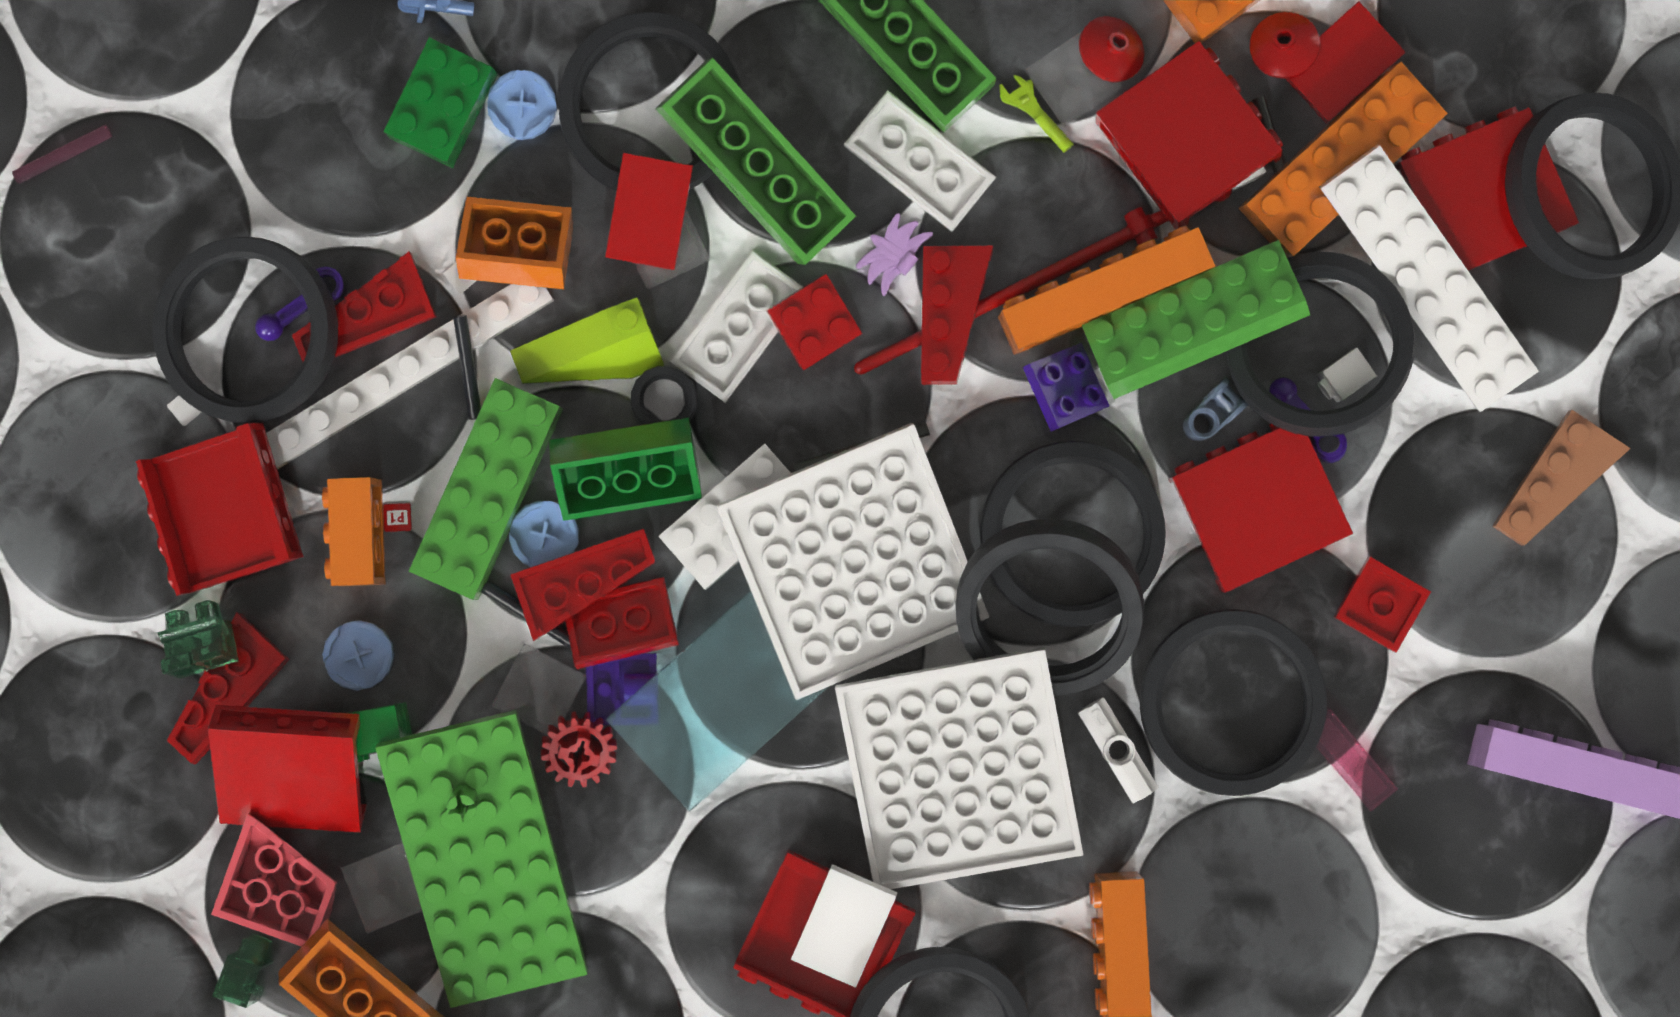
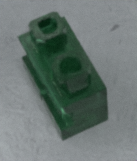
M211 600L196 603L195 612L197 620L190 622L188 611L174 610L165 613L166 630L157 632L159 640L164 644L165 658L160 659L163 674L181 679L207 671L208 669L239 661L231 621L222 618L218 603Z
M251 934L249 938L244 937L239 950L227 955L213 997L244 1008L260 1001L264 987L255 984L259 971L269 967L274 962L266 958L272 940L255 934Z

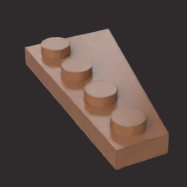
M1569 410L1492 527L1521 546L1526 545L1631 448L1575 411Z

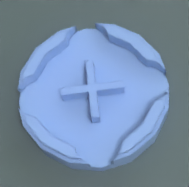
M513 70L500 76L490 88L487 101L488 115L494 126L505 136L517 140L534 139L545 133L554 122L557 112L556 95L549 82L538 73L526 70Z
M536 501L525 505L515 515L510 527L509 542L519 560L523 564L533 567L574 553L579 544V527L576 519L563 521L558 503L553 501Z
M361 620L347 622L334 629L325 641L322 654L327 673L331 679L343 688L356 691L372 688L382 682L391 671L394 660L393 645L386 632L374 623Z

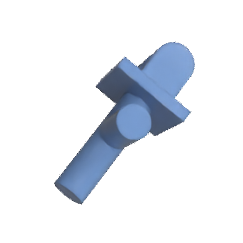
M398 0L397 3L398 8L402 12L418 14L417 23H422L425 10L473 16L474 2L459 0Z

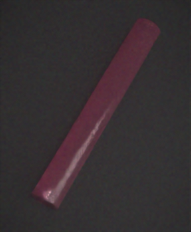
M105 124L12 171L13 177L20 184L113 137L112 133Z

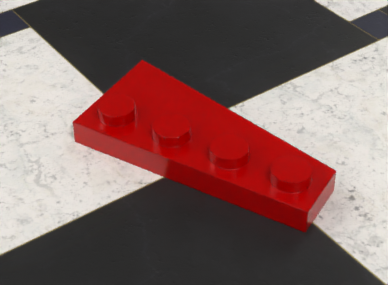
M993 245L923 246L922 385H957L969 343L968 339L972 324H974L981 291H983L988 265L992 258Z
M410 251L335 305L338 318V343L335 357L437 317ZM310 322L292 335L302 362L305 360L310 344Z
M644 529L510 574L533 642L655 563Z
M236 612L231 621L232 626L225 639L220 641L215 651L217 653L209 669L204 671L198 682L200 685L192 700H188L167 739L191 764H197L210 750L208 727L215 706L248 707L290 660L241 613Z

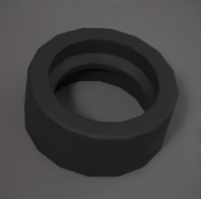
M656 366L646 370L635 381L631 390L632 410L635 417L643 425L689 418V421H691L697 409L698 394L693 382L682 371L671 366ZM660 379H669L676 382L682 388L685 395V404L682 411L670 420H658L652 417L644 405L646 389L653 382Z

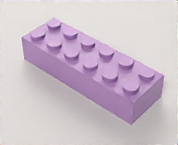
M1489 719L1488 726L1477 724L1468 765L1680 819V767L1660 763L1659 769H1657V761L1628 754L1622 760V752L1593 745L1591 750L1587 751L1589 744L1562 737H1557L1555 743L1552 742L1554 735L1523 728L1522 734H1519V726Z

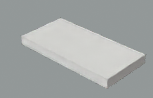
M888 90L844 143L848 150L951 232L954 231L996 178V176Z
M752 249L669 362L726 403L778 333L765 310L803 286Z

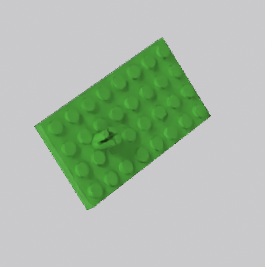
M517 710L377 743L375 749L450 1008L587 975L586 961Z

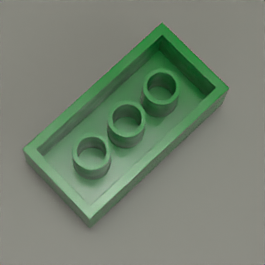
M689 418L549 440L550 467L563 521L702 499L700 474Z

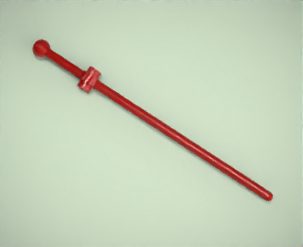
M1232 189L1216 199L1215 202L1227 200L1232 194ZM1142 207L1130 211L1124 216L1127 223L1125 228L980 300L975 318L1130 240H1136L1138 245L1153 239L1156 241L1158 236L1154 230L1169 220L1161 210L1151 215H1146ZM922 330L858 361L854 366L855 372L860 375L865 374L921 346Z

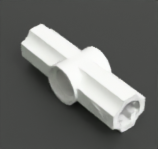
M1104 697L1093 701L1077 712L1100 749L1103 758L1108 762L1132 803L1142 800L1159 788L1136 751L1134 743L1128 738ZM1122 740L1127 746L1125 756L1121 759H1112L1109 754L1110 745L1114 741Z

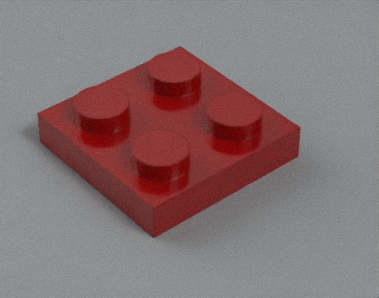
M823 274L765 310L801 370L807 369L863 334L827 274Z
M1367 557L1333 618L1392 652L1397 653L1431 591L1374 558Z

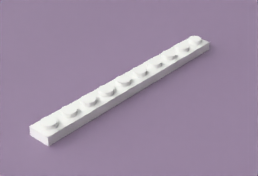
M510 284L461 314L467 315L472 351L553 302L554 299L548 289L545 287ZM454 320L449 321L267 432L277 469L458 360L459 353Z

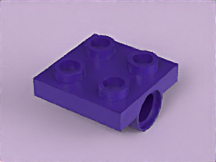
M1082 343L1022 367L1051 432L1110 406Z
M643 653L586 667L587 712H590V721L595 722L596 719L601 717L603 718V725L659 723L657 653Z

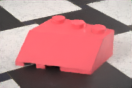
M248 813L211 915L302 947L316 930L330 918L337 882Z

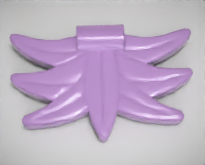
M899 213L893 217L884 238L874 234L870 236L876 248L864 255L856 264L857 269L871 264L867 278L869 285L883 273L881 281L883 296H886L891 283L899 274L906 276L918 261L915 254L919 247L933 236V232H925L910 239L919 223L918 221H913L898 229L901 218Z

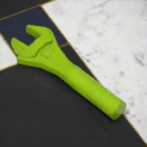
M1013 75L1020 87L1010 94L1000 84L1001 101L1029 114L1063 153L1067 152L1074 145L1039 106L1034 96L1031 79L1025 81L1022 77Z

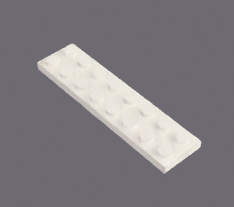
M1377 144L1319 186L1376 268L1400 292L1408 307L1410 316L1479 412L1539 372L1380 145Z

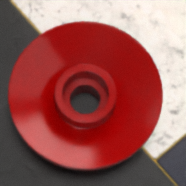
M1280 12L1268 16L1256 26L1250 39V54L1254 64L1263 73L1275 78L1285 79L1303 74L1315 63L1320 51V37L1316 27L1306 17L1292 12ZM1287 36L1291 41L1287 44H1281L1278 42V39Z
M1111 16L1098 17L1090 21L1080 34L1079 52L1086 67L1097 77L1109 82H1124L1135 76L1141 69L1144 62L1143 43L1135 29L1127 22ZM1113 41L1118 44L1119 48L1114 45Z

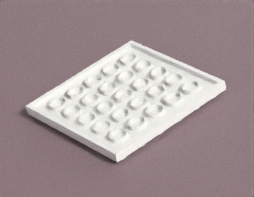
M913 423L716 505L796 700L958 631L955 604L956 593L960 578L968 561ZM979 592L977 606L982 621L989 618V615Z
M1045 647L835 686L873 882L889 889H896L1083 856Z

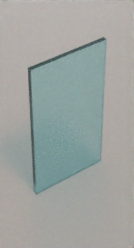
M750 590L606 720L690 812L828 687L798 700L794 698Z

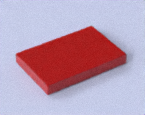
M1358 1L1319 36L1320 51L1315 63L1303 74L1285 79L1327 124L1406 52Z
M623 153L606 258L675 270L693 172L692 165Z
M664 577L616 588L566 621L576 669L679 645Z

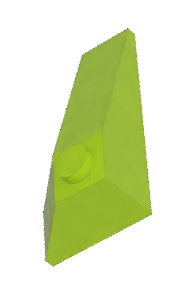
M637 297L510 350L523 384L633 379L641 376L646 370L656 366H665L641 302Z

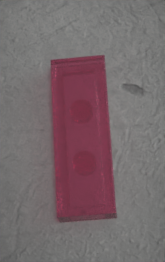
M1327 708L1323 733L1316 748L1366 808L1372 812L1397 791L1398 788L1334 712Z

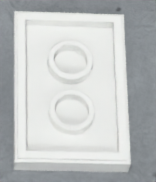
M832 864L791 960L856 988L895 901L897 892Z

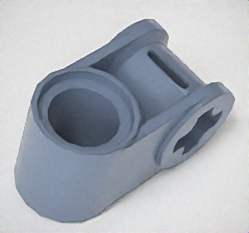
M1226 377L1184 419L1183 430L1189 439L1199 442L1212 437L1248 406V403L1242 400L1228 385L1229 380ZM1200 415L1208 420L1209 430L1207 433H1199L1194 428L1193 421L1196 416Z

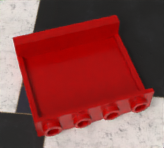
M1200 41L1096 112L1097 126L1175 230L1188 225L1190 217L1272 160L1275 163L1280 161L1283 151L1281 149L1283 143L1273 129L1267 130L1260 121L1262 116L1258 108L1251 101L1246 103L1239 94L1241 88L1232 75L1226 76L1219 67L1220 60L1216 53L1210 47L1205 49Z
M1516 106L1496 115L1498 121L1486 125L1484 120L1476 122L1464 128L1465 135L1455 139L1452 133L1433 141L1434 148L1422 152L1420 147L1406 152L1401 157L1402 161L1395 165L1397 171L1401 170L1405 182L1468 271L1527 246L1518 233L1509 212L1505 190V174L1512 145L1522 128L1533 117L1529 107L1519 112ZM1544 144L1537 164V192L1547 220L1554 230L1559 233L1579 224V221L1549 151Z
M246 423L237 426L235 431L152 459L136 461L138 467L137 479L140 486L145 490L148 500L147 512L150 519L155 523L158 533L157 545L159 551L165 557L168 567V582L175 590L176 596L198 592L303 557L263 423Z
M1270 424L1271 432L1260 437L1256 431L1237 439L1240 446L1229 451L1226 450L1225 446L1219 447L1205 454L1208 461L1195 466L1193 460L1174 468L1176 475L1168 478L1169 482L1174 484L1217 577L1215 581L1221 593L1235 589L1353 534L1308 436L1295 434Z
M216 705L208 727L219 823L244 825L246 816L250 813L266 827L360 833L367 806L366 804H361L356 746V738L360 727L359 714Z
M788 849L733 968L739 971L738 977L749 983L756 984L759 980L771 986L769 991L778 997L788 1000L789 996H793L801 1000V1007L812 1013L820 1015L821 1011H824L834 1017H850L852 1008L864 986L882 967L892 961L907 927L910 926L916 914L915 909L897 900L894 901L856 988L791 960L830 869Z

